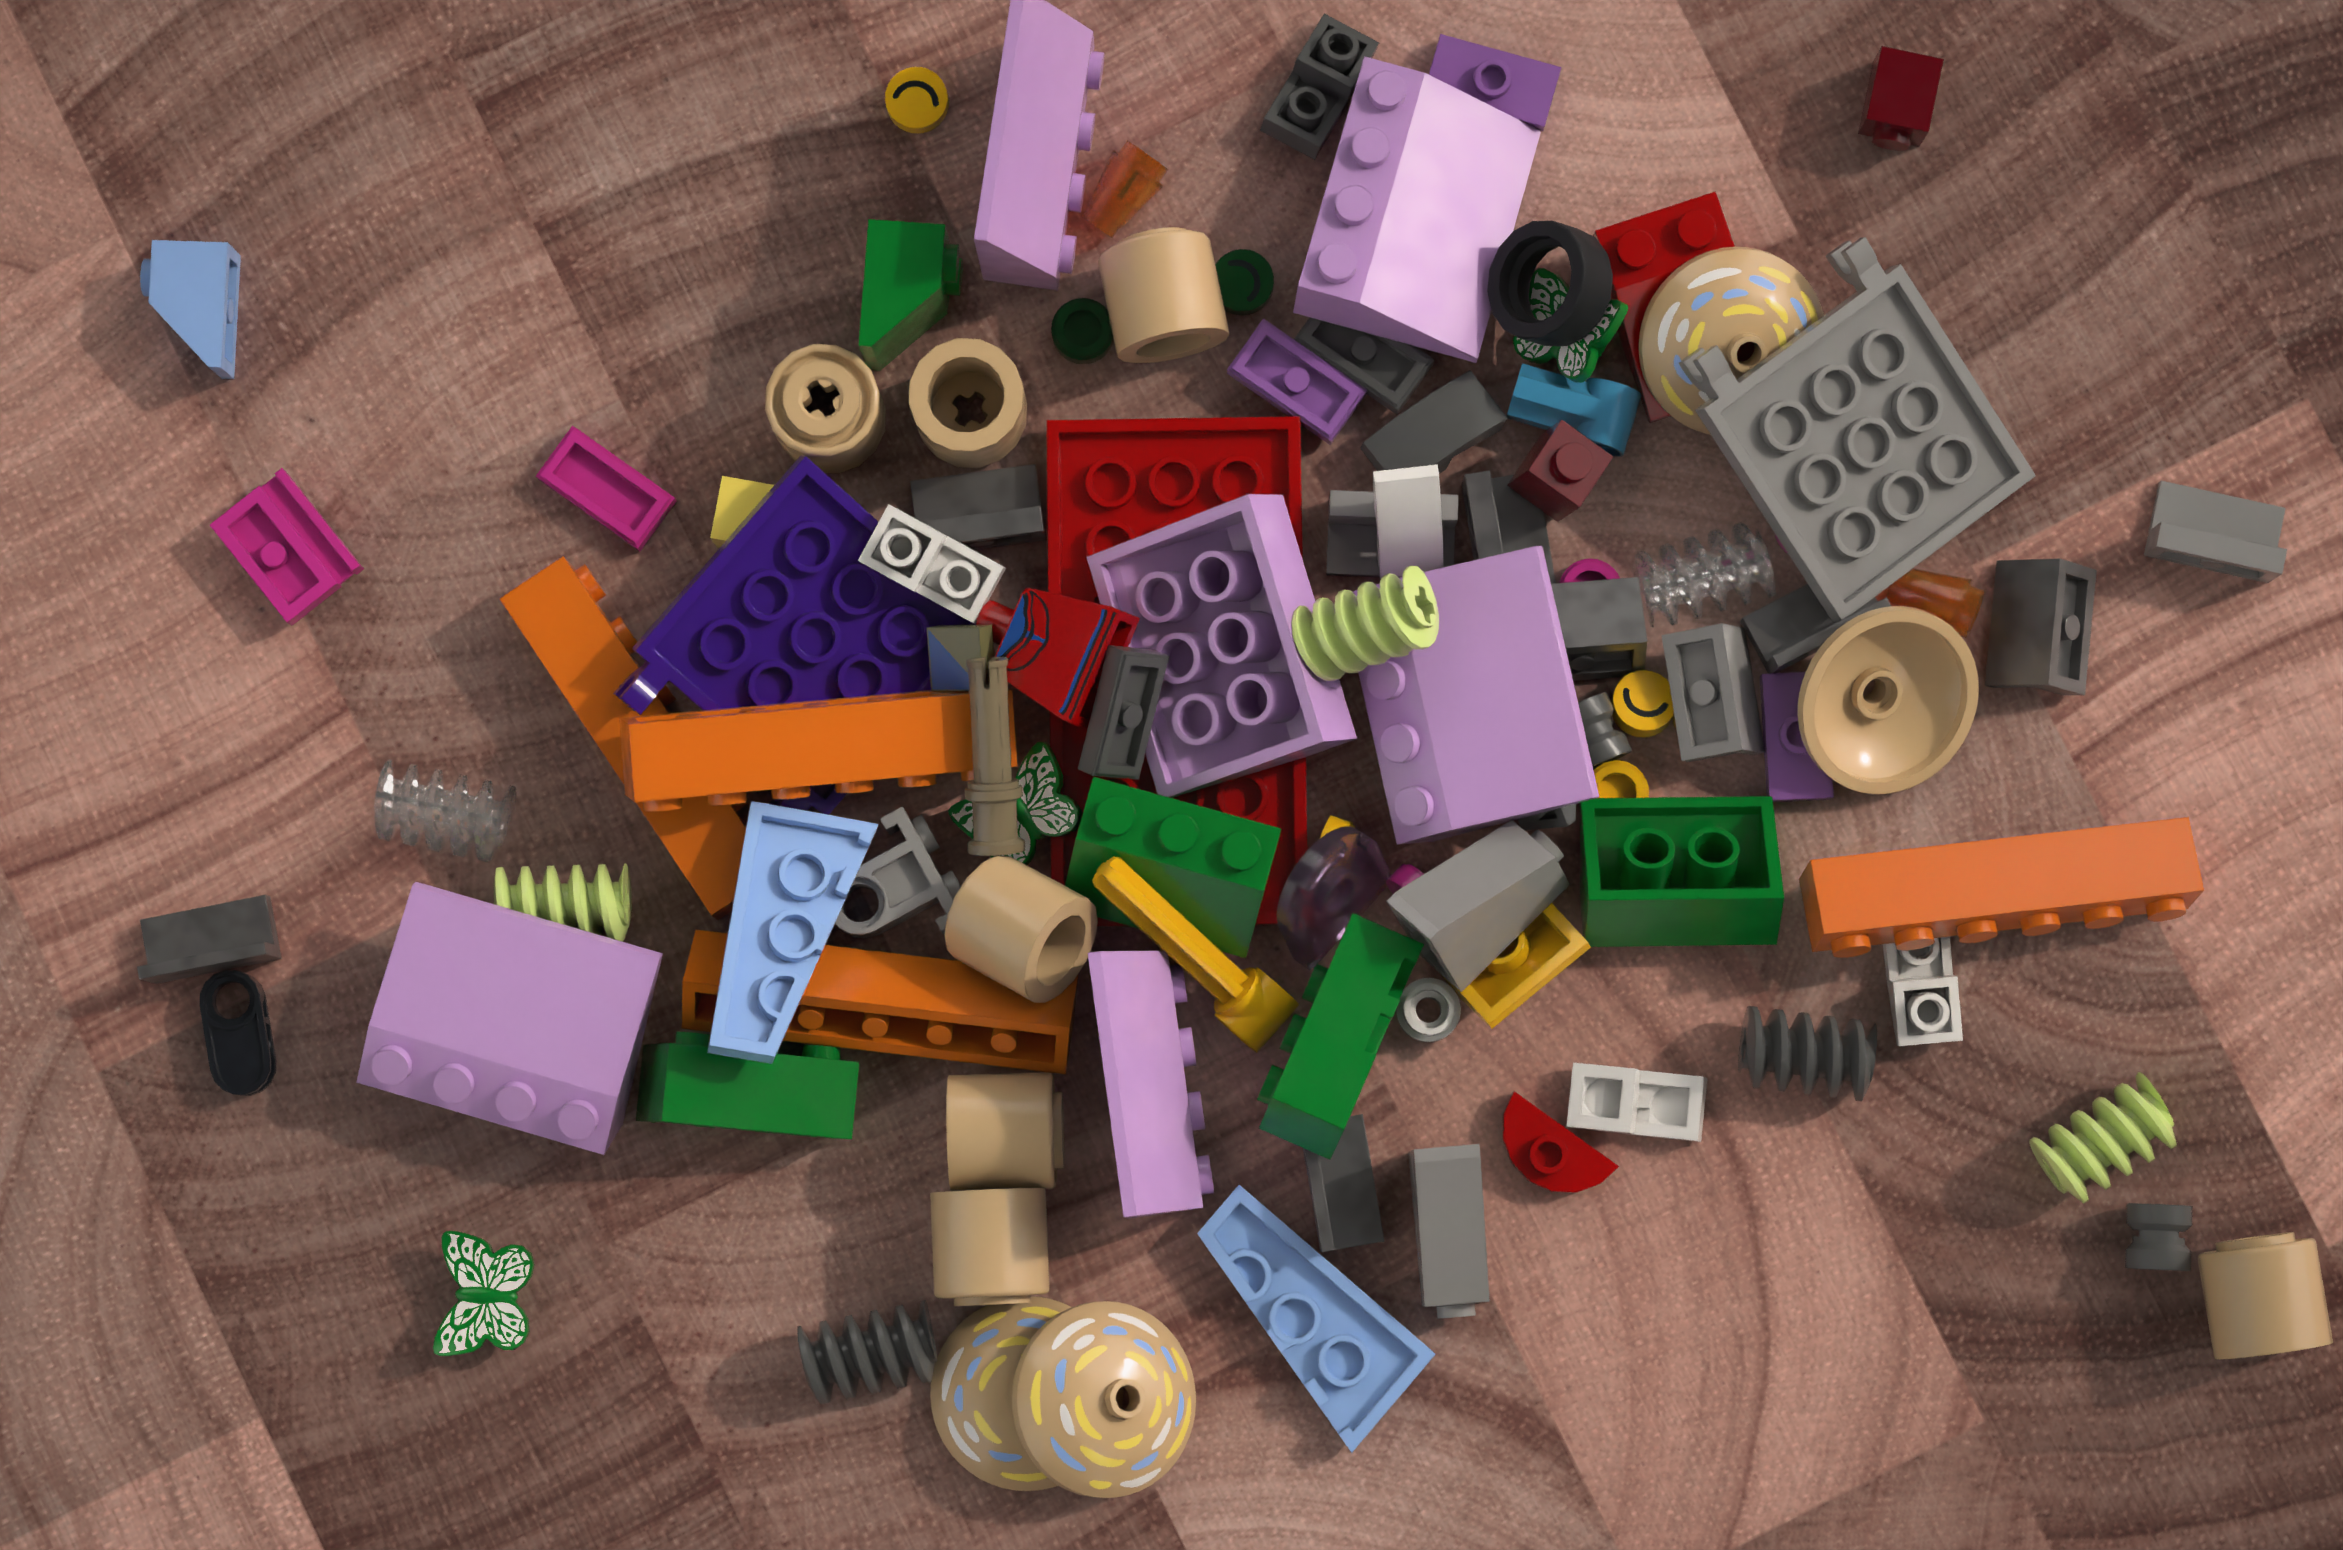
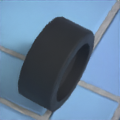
M1553 220L1531 221L1514 230L1497 250L1489 269L1487 288L1491 311L1505 331L1520 339L1544 346H1568L1585 338L1601 321L1611 299L1613 273L1608 254L1596 237L1578 228ZM1561 247L1567 252L1570 261V288L1563 304L1553 315L1544 320H1538L1533 315L1529 302L1530 280L1537 264L1549 251Z

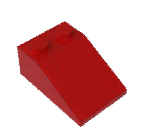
M1716 191L1595 230L1593 234L1609 257L1613 273L1611 299L1619 300L1628 305L1627 314L1617 331L1637 389L1642 395L1641 401L1649 423L1671 417V415L1655 400L1643 377L1639 360V334L1642 320L1659 286L1678 267L1705 252L1719 248L1735 247ZM1746 342L1739 347L1737 351L1738 361H1745L1752 356L1754 352L1753 342Z

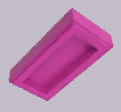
M573 425L535 476L543 484L639 552H641L677 502L675 497Z

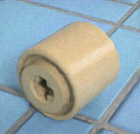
M1178 227L1147 230L1123 238L1116 245L1101 254L1098 265L1116 353L1120 360L1130 363H1154L1173 360L1203 352L1226 341L1229 336V329L1211 242L1203 232Z
M956 338L935 346L918 362L910 379L909 406L922 442L937 458L956 467L981 468L1000 461L1017 446L1026 427L1027 401L1016 365L1000 348L981 339ZM976 397L983 399L981 409L985 417H987L982 424L971 420L965 427L959 425L960 413L955 406L960 399L967 403H971Z
M812 344L791 352L775 367L766 386L765 411L781 447L794 461L801 455H804L824 473H841L860 466L876 451L885 432L886 408L871 369L857 354L837 345ZM820 386L826 393L832 392L835 389L840 393L832 401L835 412L832 415L825 417L819 409L808 413L805 407L812 403V396L809 391L814 387Z
M994 856L982 862L966 878L958 890L947 915L944 936L947 950L956 960L1034 1003H1046L1059 996L1074 981L1084 966L1088 953H1090L1095 941L1098 919L1096 907L1087 897L1010 856Z
M1051 1073L948 1075L946 1129L950 1190L1055 1188L1057 1169H1064L1063 1094L1062 1092H1055L1053 1075Z
M1045 1188L987 1189L930 1193L934 1295L936 1298H954V1306L1031 1303V1295L1049 1292Z
M2294 1232L2268 1234L2215 1243L2216 1250L2198 1255L2214 1359H2235L2316 1348L2333 1343L2315 1239H2295Z

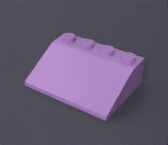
M1010 0L974 242L983 280L1058 290L1060 272L1072 274L1077 236L1066 235L1070 211L1081 213L1086 175L1077 174L1076 167L1079 150H1091L1095 114L1085 112L1088 89L1100 90L1104 52L1094 51V36L1091 29L1045 0Z
M1364 56L1298 283L1293 313L1477 363L1491 313L1487 293L1489 269L1498 248L1514 230L1541 130L1427 73Z
M1247 494L1086 557L1100 604L1114 607L1140 618L1128 647L1156 650L1169 656L1145 752L1158 795L1173 798L1302 759L1357 739L1340 680L1325 681L1316 676L1305 664L1292 636V617L1294 611L1301 605L1307 606L1313 612L1315 599L1283 495Z
M1533 546L1424 572L1432 586L1439 612V631L1436 641L1429 648L1413 649L1406 656L1390 657L1383 664L1368 665L1364 670L1358 672L1397 845L1434 842L1599 798L1543 547Z
M415 882L412 885L369 1022L356 1083L604 1155L623 1125L663 953Z
M1098 951L1088 953L1123 1216L1129 1219L1203 1208L1202 1195L1213 1194L1214 1187L1209 1155L1196 1157L1193 1131L1205 1129L1200 1091L1187 1093L1184 1067L1196 1066L1191 1027L1178 1029L1175 1003L1188 1002L1183 968L1179 964L1170 965L1168 954L1165 951Z

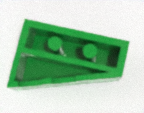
M1352 913L1329 968L1316 963L1301 998L1313 1003L1307 1018L1294 1013L1279 1048L1291 1054L1285 1068L1282 1069L1272 1064L1257 1100L1267 1104L1268 1107L1259 1129L1329 1160L1331 1159L1376 1058L1389 1023L1401 1000L1400 997L1423 949V943Z
M676 1032L675 1043L643 1045L636 1121L852 1140L859 1062L840 1060L841 1048L803 1044L801 1056L776 1054L773 1063L769 1064L707 1053L710 1034Z

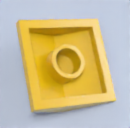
M1551 903L1462 992L1442 974L1441 976L1453 988L1461 1000L1493 1029L1590 949L1591 946Z

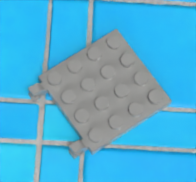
M1866 237L1859 238L1854 243L1845 241L1826 255V258L1837 274L1844 281L1853 285L1856 292L1741 377L1735 378L1727 360L1717 345L1710 347L1706 351L1703 348L1697 349L1679 362L1680 367L1689 380L1699 390L1706 393L1709 398L1707 402L1695 410L1832 622L1841 621L1852 615L2036 476L1901 264L1891 266L1884 271Z

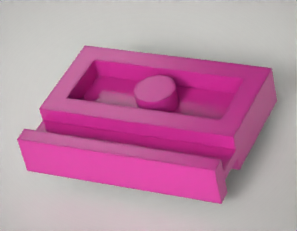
M281 468L274 473L276 476L262 487L258 486L213 521L210 527L283 619L293 626L340 589L342 583L354 574H359L364 568L291 476Z

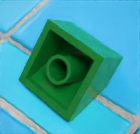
M868 219L858 346L865 364L871 370L881 371L947 315L949 295L960 296L963 259L959 258V244H950L945 224Z

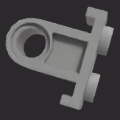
M902 806L883 816L880 820L889 835L901 830L906 841L862 864L848 893L849 895L854 890L860 888H868L875 891L879 900L876 914L867 921L854 922L847 917L844 902L835 922L843 932L854 938L868 939L878 936L939 902L946 914L935 919L941 932L945 933L947 915L961 885L952 870L941 876L934 864L930 853L940 847L923 815L921 814L911 820Z

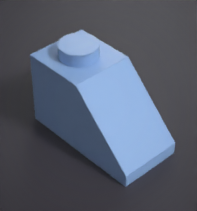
M152 240L151 259L144 258L141 264L140 285L143 296L149 297L148 303L221 379H234L241 255L228 242Z

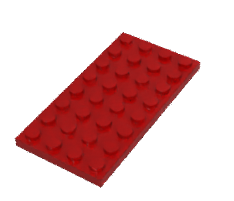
M1300 416L1047 420L1048 592L1100 604L1086 557L1247 494L1283 495L1303 559ZM1050 712V747L1057 758L1063 774V786L1060 793L1074 799L1081 808L1082 815L1093 777L1157 794L1146 754L1139 779L1092 776L1078 770L1087 728L1068 723ZM1306 757L1173 797L1176 800L1281 828L1279 842L1255 926L1309 924ZM1079 826L1074 832L1066 836L1051 837V879L1064 886ZM1097 918V928L1130 927Z

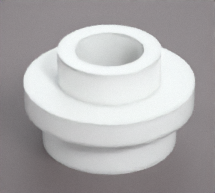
M1422 978L1413 981L1403 990L1396 1014L1398 1022L1406 1034L1418 1041L1435 1042L1447 1037L1455 1029L1460 1019L1461 1006L1459 998L1451 986L1439 979ZM1430 998L1439 1004L1440 1016L1436 1021L1428 1023L1419 1019L1416 1013V1006L1420 1000Z

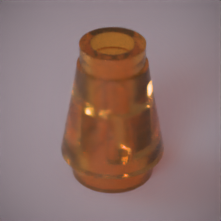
M1127 140L1119 152L1112 150L1088 203V208L1082 217L1113 238L1119 228L1121 229L1164 187L1160 181L1168 169Z
M1913 568L1889 586L1886 597L1889 602L1896 604V606L1913 607L1927 611L1952 626L1960 636L1968 638L1980 611L1986 591L1972 586L1973 579Z

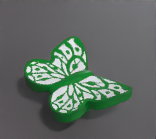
M1538 268L1534 271L1529 288L1531 310L1538 320H1544L1552 316L1563 304L1570 288L1560 276L1545 268ZM1611 299L1601 321L1585 338L1568 346H1544L1514 336L1515 352L1523 359L1536 364L1547 363L1554 357L1557 359V367L1561 374L1575 383H1582L1592 375L1598 358L1602 355L1606 345L1611 341L1628 311V305L1619 300Z
M1037 742L1029 750L1015 777L1019 780V785H1022L1023 796L1017 799L1016 806L1018 837L1025 840V851L1010 855H999L1010 856L1025 865H1028L1035 855L1037 840L1047 836H1066L1074 832L1081 822L1082 810L1078 803L1070 796L1060 793L1063 786V774L1052 748L1046 742ZM964 799L952 805L948 810V814L951 820L973 839L972 802Z
M459 1231L444 1232L442 1235L444 1258L459 1289L455 1292V1296L458 1299L457 1303L443 1319L434 1338V1353L438 1356H452L474 1352L483 1347L487 1339L494 1346L502 1350H516L526 1342L530 1332L529 1319L525 1311L517 1303V1292L525 1287L532 1277L535 1266L532 1253L523 1245L515 1244L502 1247L494 1253L491 1245L480 1237Z

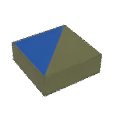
M936 625L927 627L931 691H969L966 660L986 657L987 683L990 684L989 661L994 657L992 625Z

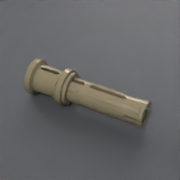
M986 657L966 660L969 676L974 780L968 781V787L965 788V799L972 802L973 840L967 843L968 853L971 855L999 856L1025 851V840L1018 837L1016 806L1017 799L1023 796L1022 785H1019V780L1012 778L1007 657H992L991 661H989L990 684L987 683Z

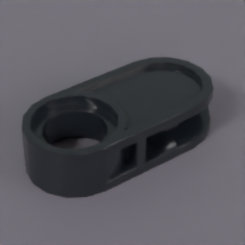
M223 970L213 974L204 983L200 992L199 1006L209 1067L214 1082L222 1090L233 1095L252 1096L264 1091L272 1083L276 1074L277 1060L266 995L262 985L253 976L238 970ZM229 983L242 984L250 996V1004L247 1011L236 1019L223 1017L218 1012L216 1006V997L219 990Z

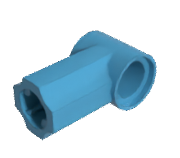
M1522 363L1507 412V418L1545 430L1550 429L1556 423L1563 420L1610 455L1621 457L1624 456L1642 395L1636 389L1618 382L1600 378H1588L1586 382L1575 383L1564 375Z

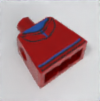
M1026 587L1020 595L1015 610L996 601H988L981 609L976 625H992L993 642L999 645L995 657L1008 658L1007 680L1009 684L1062 720L1088 729L1108 645L1128 647L1140 618L1111 606Z

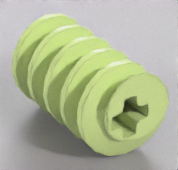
M1418 566L1406 567L1403 571L1402 581L1395 574L1389 573L1384 575L1380 580V589L1373 582L1367 581L1361 583L1358 587L1357 596L1351 590L1344 589L1339 591L1335 596V604L1329 598H1319L1313 604V612L1307 606L1300 605L1294 611L1292 617V636L1298 652L1310 670L1325 681L1338 680L1346 672L1358 673L1368 665L1383 664L1390 657L1406 656L1413 649L1429 648L1436 641L1439 631L1437 601L1429 580Z
M624 863L619 881L612 882L606 864H599L593 882H586L581 866L573 865L568 882L561 883L555 866L549 865L547 866L542 884H535L529 866H522L517 884L510 885L504 867H497L494 877V904L598 935L602 934L604 927L608 938L623 942L629 928L632 910L629 869L627 864Z
M2138 1072L2135 1076L2138 1092L2124 1083L2115 1087L2114 1097L2117 1107L2106 1098L2098 1097L2092 1102L2095 1120L2080 1110L2072 1113L2070 1121L2073 1134L2062 1125L2054 1124L2048 1130L2051 1147L2039 1138L2033 1137L2030 1139L2029 1144L2038 1163L2053 1185L2063 1194L2069 1192L2084 1204L2089 1201L2085 1181L2089 1178L2107 1190L2111 1187L2107 1167L2110 1165L2115 1166L2128 1177L2133 1174L2129 1158L2131 1152L2135 1151L2150 1163L2155 1160L2151 1140L2155 1137L2170 1149L2177 1146L2172 1128L2174 1122L2168 1108L2152 1083L2141 1072Z

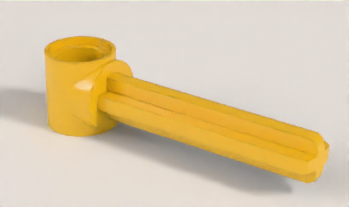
M1113 856L1097 868V872L1092 879L1094 887L1216 998L1214 1002L1216 1013L1214 1016L1243 1043L1258 1053L1299 1006L1298 1002L1258 967L1255 969L1249 967L1241 970L1120 857Z

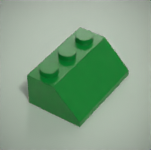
M1093 777L1077 832L1065 886L1087 897L1096 907L1097 918L1140 929L1099 892L1092 882L1097 868L1103 862H1106L1113 856L1120 857L1223 953L1246 959L1279 842L1281 828Z
M1772 796L1595 798L1580 802V904L1583 937L1591 947L1777 945L1784 903V891Z

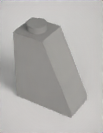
M1511 820L1399 889L1386 902L1407 936L1424 944L1420 956L1462 992L1570 883L1559 864L1564 855L1555 843L1537 829L1529 835Z
M1480 1145L1414 1149L1408 1152L1422 1306H1436L1437 1319L1475 1316V1303L1490 1302Z

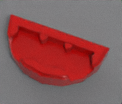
M1512 1092L1502 1117L1503 1142L1511 1164L1528 1182L1550 1192H1580L1601 1184L1619 1167L1517 1092Z

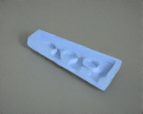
M751 801L707 1053L769 1064L773 1063L878 827L877 823Z
M1238 1185L1197 1234L1352 1453L1435 1356V1353L1241 1185Z

